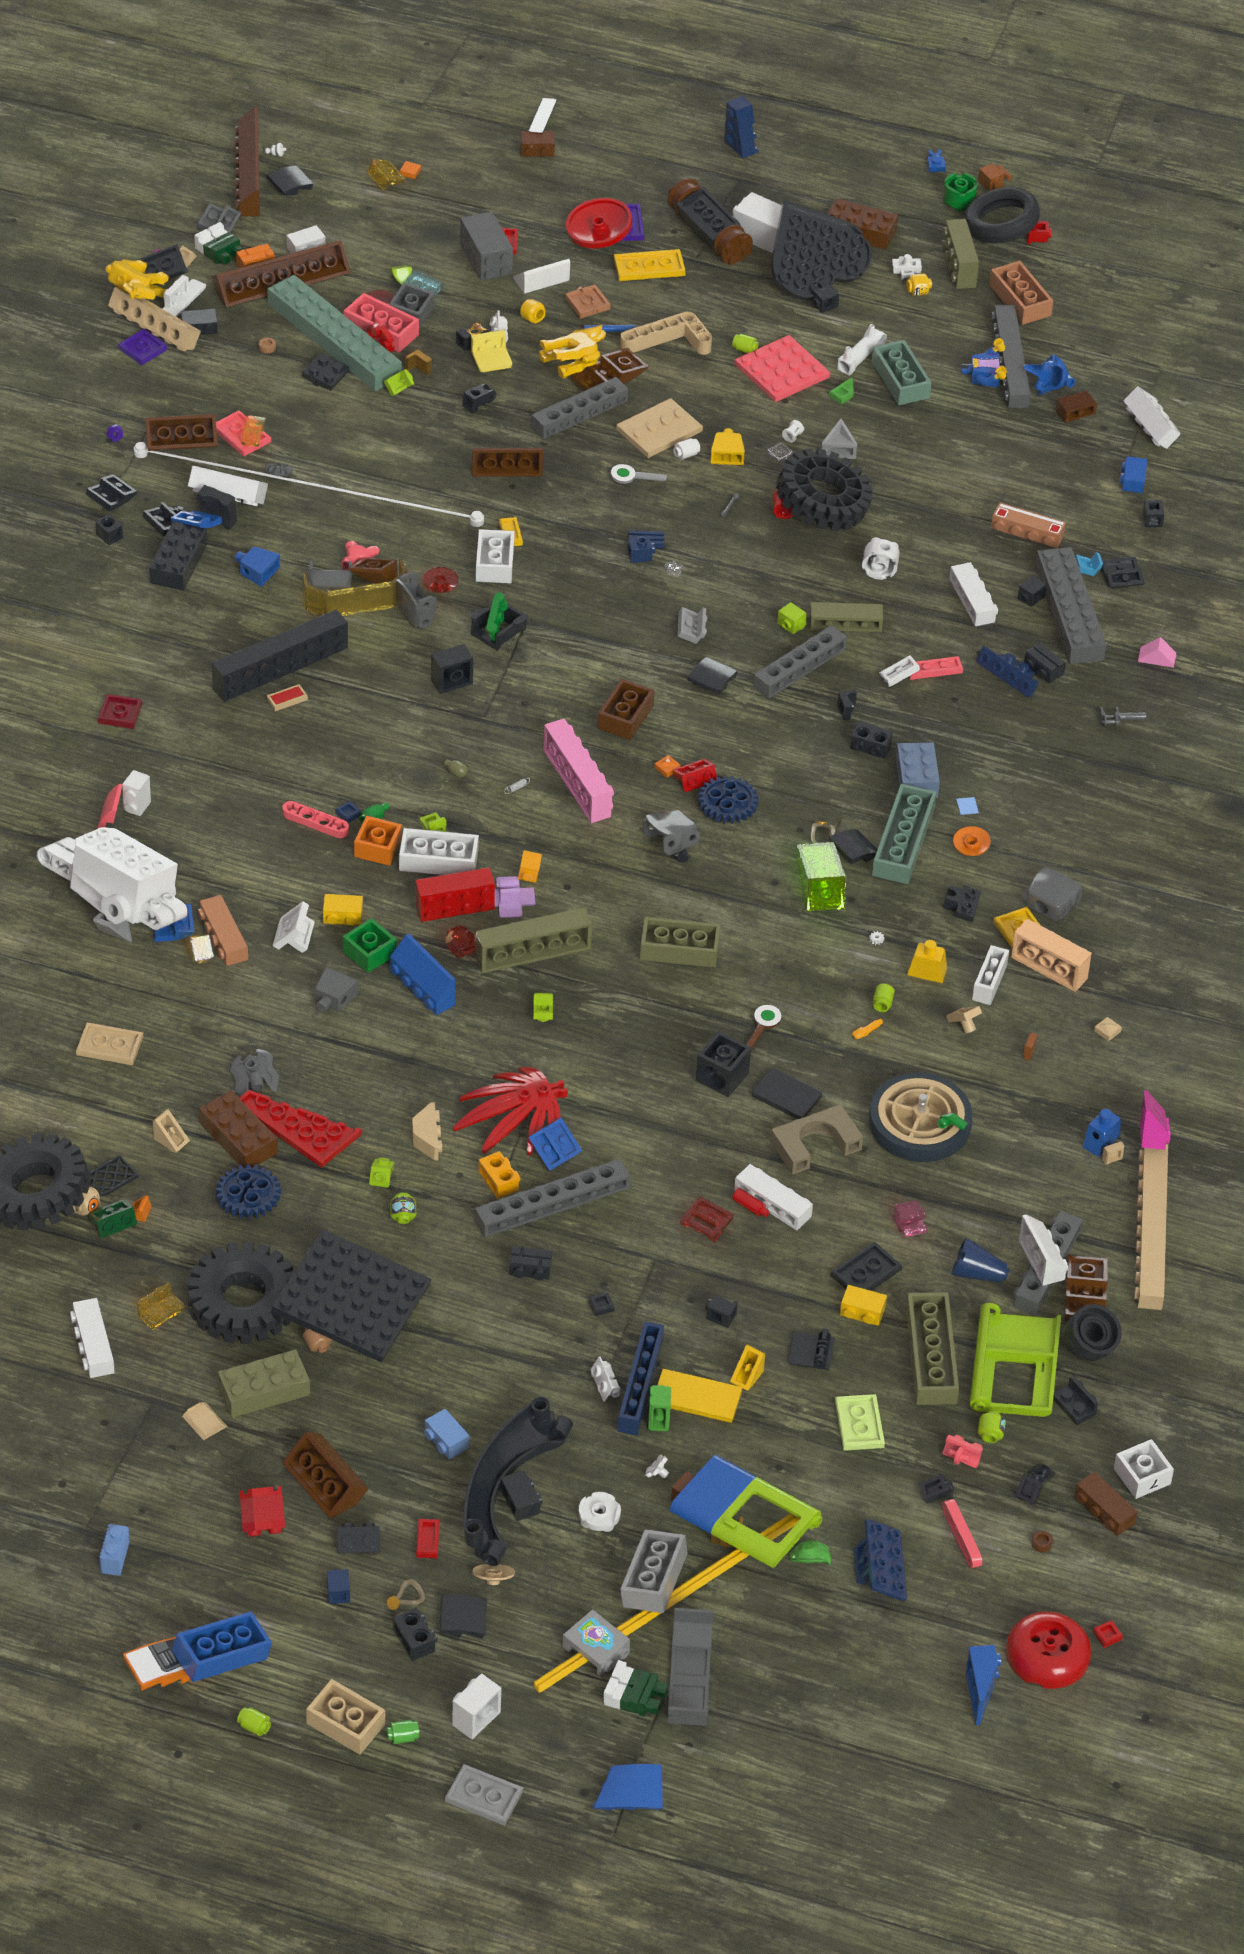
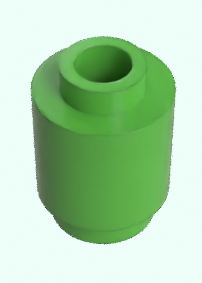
M417 1721L391 1722L390 1727L386 1728L388 1741L392 1740L393 1744L413 1742L414 1739L419 1738Z

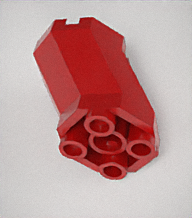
M277 1486L278 1491H274L273 1487L248 1489V1494H244V1490L239 1491L243 1533H247L248 1537L260 1536V1531H269V1534L282 1533V1529L286 1528L282 1486Z

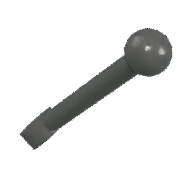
M738 493L732 495V499L725 510L722 511L721 517H726L734 501L739 498Z

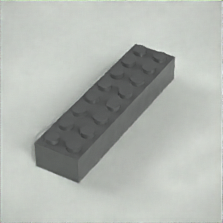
M1072 547L1037 551L1035 567L1040 580L1047 584L1045 596L1069 664L1103 661L1105 658L1106 642Z

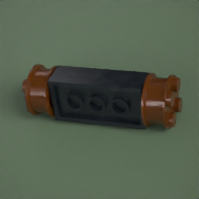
M686 178L670 188L668 195L669 206L676 210V213L717 255L721 256L726 264L734 265L751 254L752 237L745 233L740 223L705 187L699 186L695 179Z

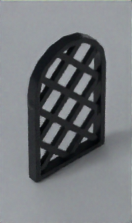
M118 1155L89 1173L90 1180H93V1184L89 1186L101 1189L99 1196H106L138 1178V1174ZM109 1166L116 1167L115 1172L108 1171ZM118 1168H126L125 1173L118 1172ZM97 1173L104 1174V1178H97ZM107 1174L114 1175V1179H106ZM117 1175L124 1176L123 1180H116ZM103 1181L102 1186H96L95 1182ZM105 1182H113L112 1187H106Z

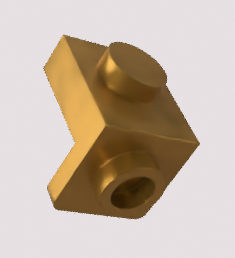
M416 350L406 356L405 369L410 371L413 368H417L425 375H429L432 373V359L421 351Z

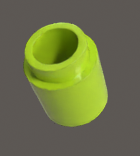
M736 334L732 343V347L745 353L755 351L759 346L757 338L744 334Z
M879 984L875 989L873 1005L875 1010L879 1012H886L892 1006L895 990L889 984Z
M244 1707L238 1715L237 1722L241 1724V1727L258 1736L266 1734L271 1727L270 1717L252 1707Z

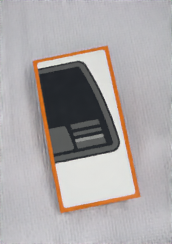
M176 1637L154 1642L123 1654V1660L141 1691L157 1684L164 1687L178 1680L181 1684L190 1680L172 1652Z

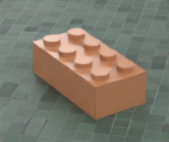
M1021 261L991 269L989 285L1005 305H1015L1017 319L1022 325L1052 315L1053 299Z

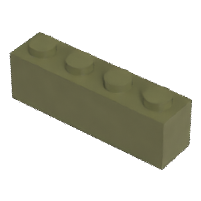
M811 602L810 630H824L832 625L839 631L882 632L883 604Z

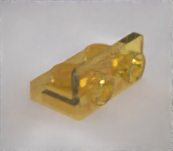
M373 159L368 170V174L382 190H387L390 183L403 184L405 180L404 176L389 160Z
M169 1282L159 1286L155 1291L142 1297L137 1302V1315L152 1330L184 1310V1303L172 1293Z

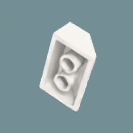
M1023 1215L1019 1242L1042 1286L1065 1280L1068 1265L1066 1260L1062 1259L1058 1245L1054 1244L1050 1230L1046 1229L1043 1222L1031 1216Z

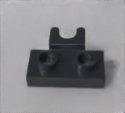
M963 885L962 889L949 886L942 907L954 911L955 917L973 922L981 891Z

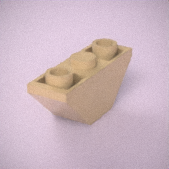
M435 1102L428 1104L412 1118V1136L415 1148L431 1159L438 1160V1152H442V1140H438V1137H441V1127L436 1124L440 1119L439 1110H435Z

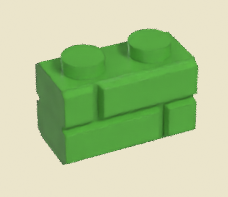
M658 1385L651 1386L648 1429L651 1431L669 1430L671 1387Z

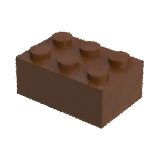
M621 678L598 713V729L631 740L654 706L655 690Z

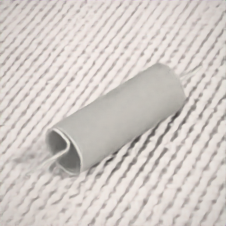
M522 779L508 786L507 789L511 791L509 793H512L528 783L525 779Z

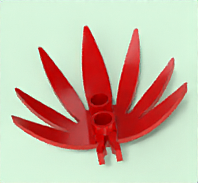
M519 1067L518 1071L522 1074L513 1072L494 1074L493 1079H504L518 1083L493 1084L461 1096L459 1102L478 1097L503 1094L484 1102L470 1111L454 1126L453 1131H458L516 1108L505 1116L493 1129L482 1147V1153L485 1154L514 1130L536 1108L529 1127L528 1137L543 1129L546 1112L548 1113V1125L561 1118L557 1098L568 1097V1090L564 1088V1081L560 1080L555 1084H549L545 1075L532 1067ZM528 1138L527 1154L531 1156L534 1146Z

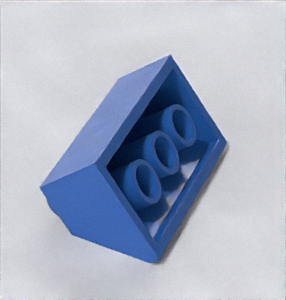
M407 934L390 956V970L393 975L401 979L405 987H409L413 991L416 998H420L425 1003L428 1010H432L438 1015L455 1005V978L410 934Z

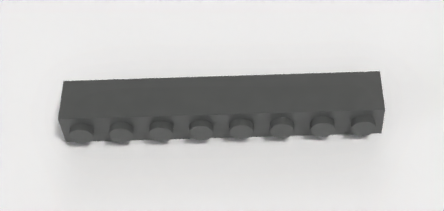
M995 305L994 312H991V322H994L993 333H996L995 340L1001 338L1005 345L1004 351H997L1000 356V366H1004L1007 370L1006 378L1002 380V389H1005L1004 400L1007 401L1008 408L1029 407L1030 390L1027 372L1023 367L1025 361L1015 305Z

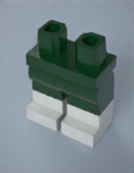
M220 222L209 227L208 230L205 229L194 235L195 249L213 260L216 265L221 262L225 265L230 263L231 257L236 256V252L243 250L240 246V239L233 234H229Z
M618 1660L612 1677L604 1691V1705L631 1713H639L643 1717L646 1716L647 1712L658 1714L661 1708V1700L655 1699L654 1696L665 1698L668 1692V1684L658 1680L659 1674H651L647 1671H639L627 1667L626 1662Z

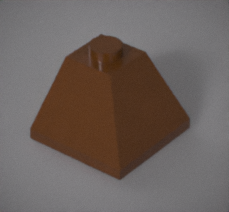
M364 557L349 567V571L373 584H380L382 587H390L398 579L397 560Z

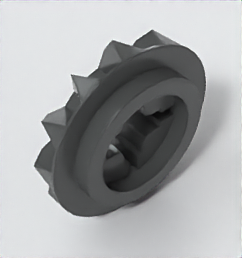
M270 462L265 465V470L273 475L288 476L293 473V467L288 464Z

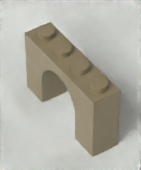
M842 1105L830 1107L827 1110L813 1113L810 1116L796 1119L771 1129L770 1142L792 1175L810 1169L811 1155L801 1142L807 1135L824 1134L835 1141L844 1156L862 1150L863 1136Z

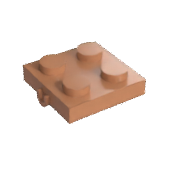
M596 285L585 288L580 286L575 291L565 293L566 301L580 319L610 310L611 304Z

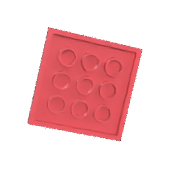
M790 335L735 359V365L774 402L830 378V372Z

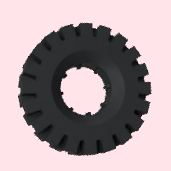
M811 448L804 449L803 453L800 450L794 452L792 456L790 455L786 459L776 482L779 499H784L782 504L786 509L793 508L791 514L796 518L804 515L803 522L809 525L812 524L813 520L817 521L816 528L825 530L827 524L831 531H839L840 526L843 530L851 529L852 525L855 527L863 520L872 501L873 488L872 485H868L870 482L867 475H861L863 470L857 465L850 468L852 461L846 457L839 461V454L831 451L829 457H827L826 450L817 449L816 453H814ZM811 480L827 481L834 485L840 494L829 495L823 493L813 486Z
M42 1134L32 1135L31 1143H27L24 1136L16 1139L18 1145L16 1148L10 1142L1 1147L3 1154H0V1223L3 1221L5 1227L13 1229L17 1224L19 1230H29L30 1224L33 1222L35 1229L44 1228L45 1219H49L52 1225L61 1221L59 1213L68 1217L75 1212L73 1205L80 1207L84 1202L83 1193L87 1194L90 1188V1174L83 1153H81L80 1148L76 1144L72 1145L71 1140L63 1137L59 1141L58 1135L48 1134L44 1141ZM45 1174L52 1176L54 1179L46 1189L37 1193L23 1194L17 1190L18 1186L25 1179L34 1175Z
M237 1242L228 1243L227 1252H224L220 1246L212 1249L211 1257L204 1254L199 1259V1266H193L191 1277L188 1278V1305L193 1320H197V1326L203 1331L209 1328V1335L216 1339L224 1333V1342L234 1343L236 1336H241V1344L251 1343V1335H255L258 1342L268 1339V1331L274 1336L282 1331V1324L288 1326L291 1320L271 1312V1309L294 1274L293 1265L288 1259L284 1261L283 1254L277 1250L270 1254L269 1246L260 1244L257 1251H255L254 1242H243V1250L238 1249ZM238 1283L253 1284L264 1293L259 1302L245 1307L228 1303L222 1295L226 1292L227 1288Z

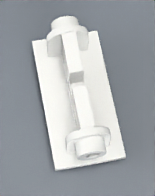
M497 311L496 315L492 316L490 320L491 332L504 330L507 342V319L500 316V311Z
M598 1357L591 1368V1374L594 1377L598 1391L603 1401H606L608 1396L616 1398L620 1396L621 1389L617 1380H613L615 1376L611 1365L607 1361H602L601 1357Z

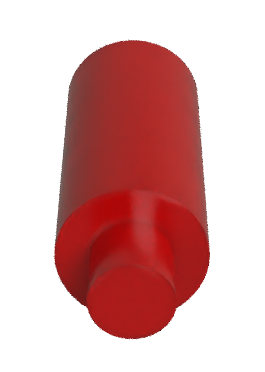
M738 1188L733 1194V1201L756 1216L762 1215L767 1217L770 1211L766 1209V1204L743 1189Z

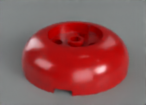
M1037 1612L1024 1617L1012 1628L1006 1642V1658L1013 1672L1025 1682L1043 1685L1042 1688L1047 1689L1063 1688L1077 1682L1086 1673L1091 1661V1645L1086 1632L1075 1620L1057 1612ZM1063 1646L1065 1652L1061 1651L1060 1647Z

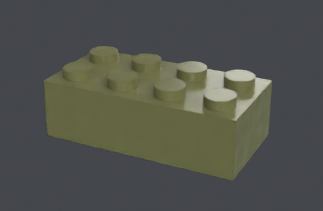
M966 219L946 220V227H943L944 240H942L941 246L942 250H945V260L948 261L951 280L955 283L956 289L976 288L979 260Z
M645 917L640 960L716 968L721 924Z
M296 1349L218 1371V1387L231 1418L310 1395V1379Z

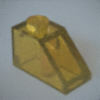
M198 934L183 938L191 961H197L198 964L209 962L208 958L214 957L209 934Z

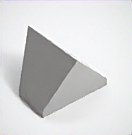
M841 418L823 440L822 449L826 450L827 457H829L832 451L839 454V458L856 459L857 443Z
M102 912L94 917L93 922L98 930L130 943L132 942L129 921L126 920L122 923L114 924Z

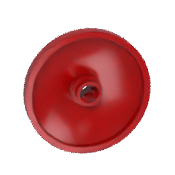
M596 198L578 205L571 211L566 220V229L569 238L575 244L585 248H604L616 244L625 238L632 228L633 220L630 209L623 202L612 198Z

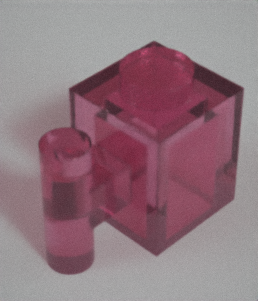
M918 1200L895 1205L893 1218L899 1231L903 1232L904 1237L928 1232L927 1225H923V1219L926 1218L925 1210L923 1207H920Z

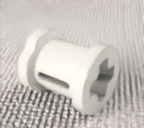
M793 420L789 427L783 430L782 436L786 441L793 443L797 435L804 431V427L799 421Z

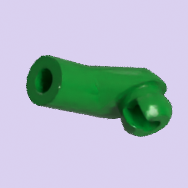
M955 1113L943 1114L937 1121V1125L942 1129H945L946 1126L955 1125L961 1131L968 1124Z

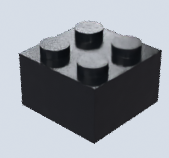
M465 644L431 654V681L440 694L473 684V656Z

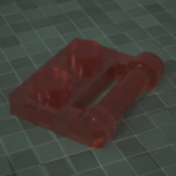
M700 1196L682 1217L681 1225L689 1226L716 1242L720 1234L733 1220L734 1214ZM696 1217L715 1228L712 1230L692 1218Z

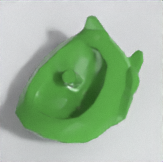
M807 1540L799 1543L791 1551L789 1561L828 1563L830 1565L831 1554L828 1551L829 1547L814 1540Z

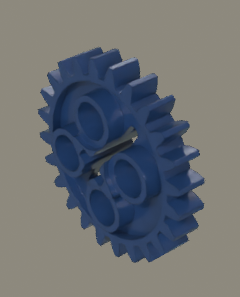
M724 775L723 779L717 776L716 781L710 779L709 783L705 782L704 787L700 788L698 805H700V811H704V815H709L710 820L716 818V822L723 820V824L726 821L733 824L735 820L740 823V819L747 821V816L752 817V814L756 813L758 794H756V789H752V784L747 785V780L741 782V777L734 780L733 776L730 779H727L726 775Z
M247 1164L246 1168L239 1165L238 1170L232 1167V1173L225 1171V1177L220 1176V1182H217L216 1188L217 1202H220V1208L225 1207V1213L231 1211L232 1217L239 1214V1219L246 1215L248 1220L251 1215L258 1219V1214L266 1216L265 1211L272 1212V1207H277V1201H280L281 1195L280 1181H277V1176H272L271 1170L265 1172V1167L259 1170L257 1164L254 1168H251L250 1164Z

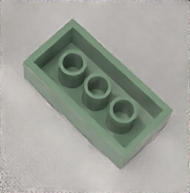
M905 340L873 347L872 364L898 405L930 398L932 382Z

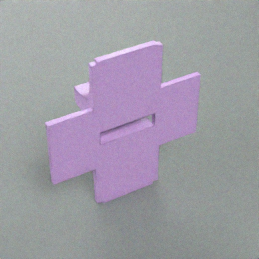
M517 876L496 878L495 907H499L500 918H521L522 906L536 905L534 887L520 888Z

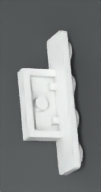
M182 275L164 292L165 307L163 310L178 317L181 311L206 288V284L195 279L189 282L188 277Z

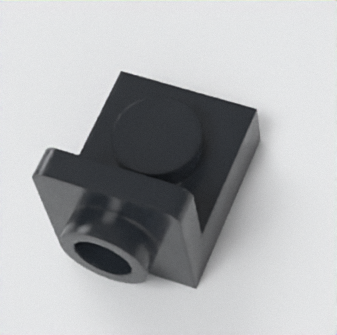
M856 690L839 692L837 707L843 720L851 719V713L854 711V705L856 704Z
M943 1474L920 1483L923 1497L927 1504L945 1496L949 1500L954 1499L952 1493L955 1491L951 1480H947Z

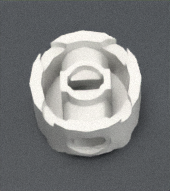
M877 537L872 538L864 551L862 568L866 570V574L880 580L886 579L887 576H894L897 572L899 560L898 544Z

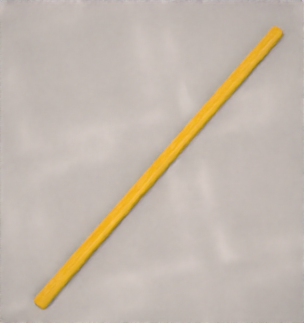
M790 1513L759 1534L773 1540L795 1526L800 1518ZM735 1549L674 1589L665 1610L749 1555L739 1549ZM642 1610L616 1627V1629L627 1636L661 1613ZM578 1652L534 1681L533 1686L537 1692H542L589 1660Z

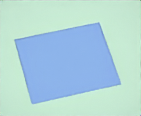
M974 797L956 799L961 815L979 813Z

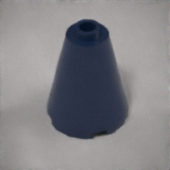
M967 1238L963 1240L951 1275L1001 1283L1002 1279H1007L1010 1270L1007 1268V1263Z

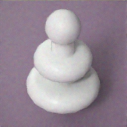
M281 143L265 149L266 154L272 153V155L280 157L286 151V148H283Z

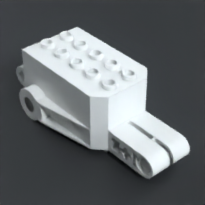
M98 828L75 840L66 837L40 848L37 852L38 860L43 866L68 879L71 889L105 914L106 918L114 924L127 920L132 924L142 922L154 930H159L187 916L186 905L175 898V880L178 864L115 828Z

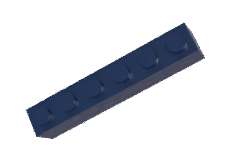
M644 1321L618 1417V1432L638 1436L663 1344L664 1325Z

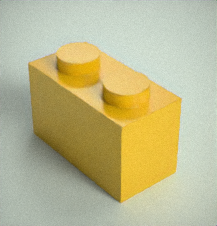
M325 894L323 924L361 925L363 896Z
M848 1285L841 1302L840 1315L879 1326L886 1308L887 1295Z

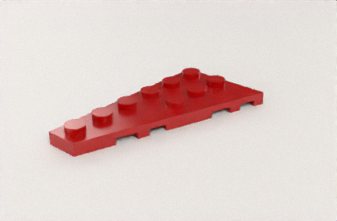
M248 1090L239 1097L272 1133L321 1168L362 1135V1129L357 1127L352 1129L346 1127L345 1123L329 1121L327 1117L302 1108L295 1109L289 1107L288 1103L272 1101L270 1097Z

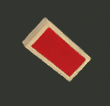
M300 684L267 695V701L274 711L308 700V695Z

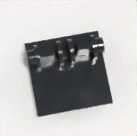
M826 1328L822 1329L819 1335L795 1331L789 1364L829 1370L835 1338L831 1337L830 1331Z

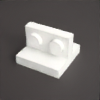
M304 901L280 918L273 946L278 950L287 943L302 953L307 950L315 922L306 916L309 905Z

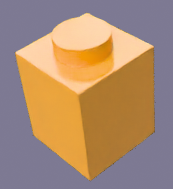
M523 851L518 879L536 883L542 854Z

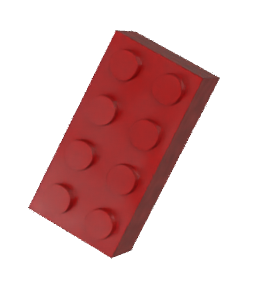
M490 867L415 880L416 907L421 922L495 909V882Z

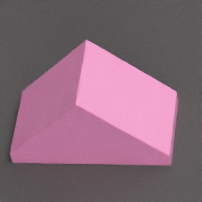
M1160 637L1141 647L1138 662L1174 668L1176 652Z

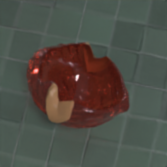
M462 925L447 931L445 942L448 949L457 958L460 959L474 952L475 934Z

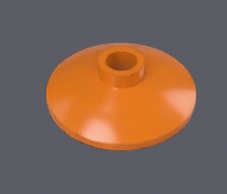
M968 826L958 830L953 838L955 849L967 856L983 854L989 849L991 843L989 834L984 829L975 826Z

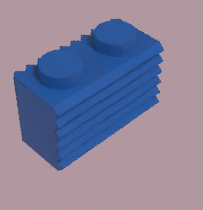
M1127 456L1126 462H1122L1121 472H1124V474L1121 473L1120 484H1123V491L1143 493L1147 459Z

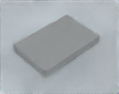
M463 1764L445 1797V1802L505 1826L523 1793V1787Z

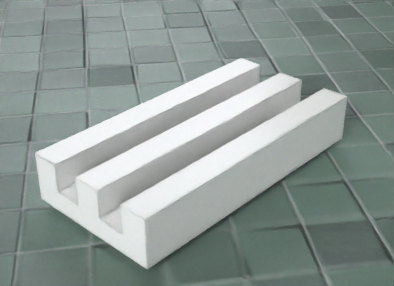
M908 656L879 673L885 683L891 687L919 671L920 667L911 656Z

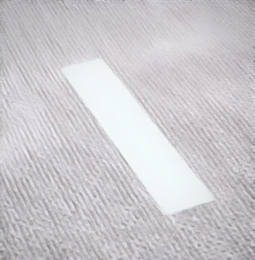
M542 99L529 129L530 132H543L556 99Z

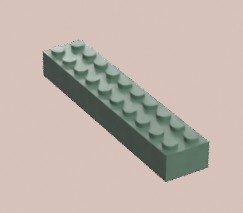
M295 275L268 288V305L333 358L349 366V371L374 391L385 387L384 380L402 371V362Z

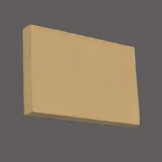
M87 1022L76 1049V1055L133 1065L143 1039V1032Z

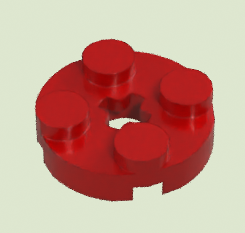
M375 322L367 327L366 333L390 353L394 351V346L392 347L393 337L384 325L380 326L378 322Z

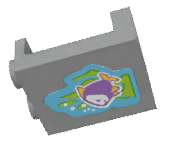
M592 1609L563 1634L562 1647L568 1652L574 1648L597 1667V1674L602 1676L605 1672H610L618 1660H623L628 1656L630 1652V1639Z

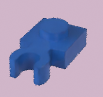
M929 149L927 159L929 172H945L944 156H941V150L938 149V153H932V149Z

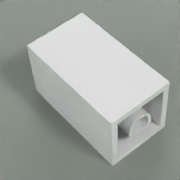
M751 192L747 197L743 198L738 206L734 207L732 211L733 217L740 223L745 233L752 237L753 245L771 253L773 252L782 205Z

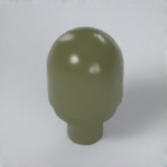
M447 759L444 762V766L448 767L449 772L459 778L464 777L468 772L467 766L458 760L450 761Z

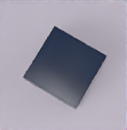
M348 801L336 808L335 814L342 820L350 823L361 816V810L351 801Z

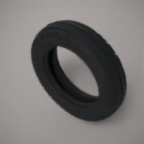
M1003 187L990 190V192L987 191L976 197L967 207L965 219L971 236L978 241L990 244L1006 243L1025 236L1036 226L1040 217V206L1035 196L1029 191L1017 187ZM1018 207L1024 210L1017 218L1005 223L989 224L981 221L987 213L998 208Z

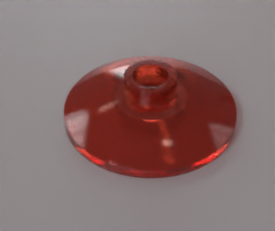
M447 567L431 568L423 576L424 586L430 591L437 593L449 592L455 589L459 582L457 573Z

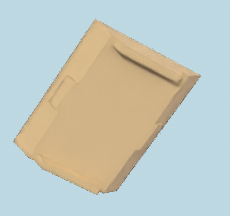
M206 1402L198 1403L187 1409L182 1416L203 1441L228 1427Z

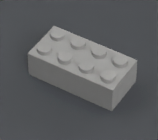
M644 1530L621 1587L623 1607L664 1613L688 1554L685 1535Z

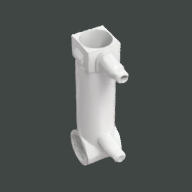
M870 324L864 337L853 348L846 347L845 353L838 359L837 370L850 376L855 371V368L873 352V347L884 345L887 335L875 329L873 324Z

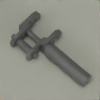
M1100 707L1099 710L1100 720L1104 723V726L1107 724H1115L1117 726L1120 723L1119 720H1146V712L1119 713L1118 707H1115L1114 715H1106L1103 707Z

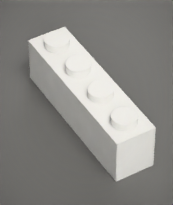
M971 562L951 566L950 581L974 626L994 623L998 609L996 604H993L990 593L986 591L984 582L980 580L977 569H974Z
M749 1164L735 1177V1191L741 1188L765 1203L766 1209L770 1211V1214L795 1230H798L812 1217L813 1204L808 1199L801 1197L792 1189L779 1183L775 1178L768 1176L761 1169Z
M97 1298L73 1302V1311H70L71 1322L76 1323V1327H74L76 1339L80 1338L78 1343L80 1355L84 1354L85 1357L82 1358L84 1371L88 1370L90 1378L114 1374V1361Z

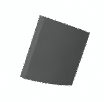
M209 203L198 222L197 228L208 230L209 227L220 222L230 234L241 212L229 206L222 209Z

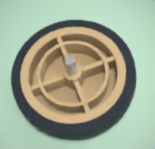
M925 1073L904 1074L888 1080L875 1092L869 1108V1125L875 1140L889 1153L915 1162L938 1161L955 1154L964 1146L969 1138L973 1122L971 1104L964 1092L955 1084L942 1077ZM955 1113L968 1124L961 1131L955 1125L946 1126L945 1129H942L937 1125V1121L943 1114Z

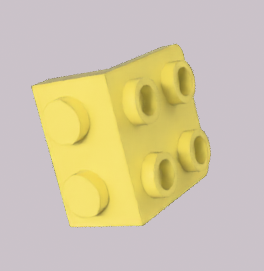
M504 330L471 335V352L480 372L512 367V361L506 349V333Z

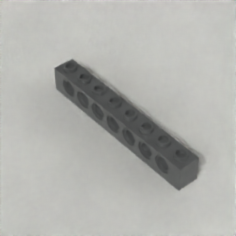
M620 1159L609 1161L606 1164L574 1173L568 1177L536 1186L527 1191L518 1192L515 1195L483 1204L475 1208V1222L486 1238L629 1189L630 1174Z

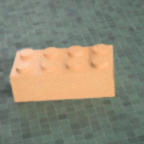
M1026 919L1015 931L1011 958L1076 992L1088 979L1092 953L1039 924Z

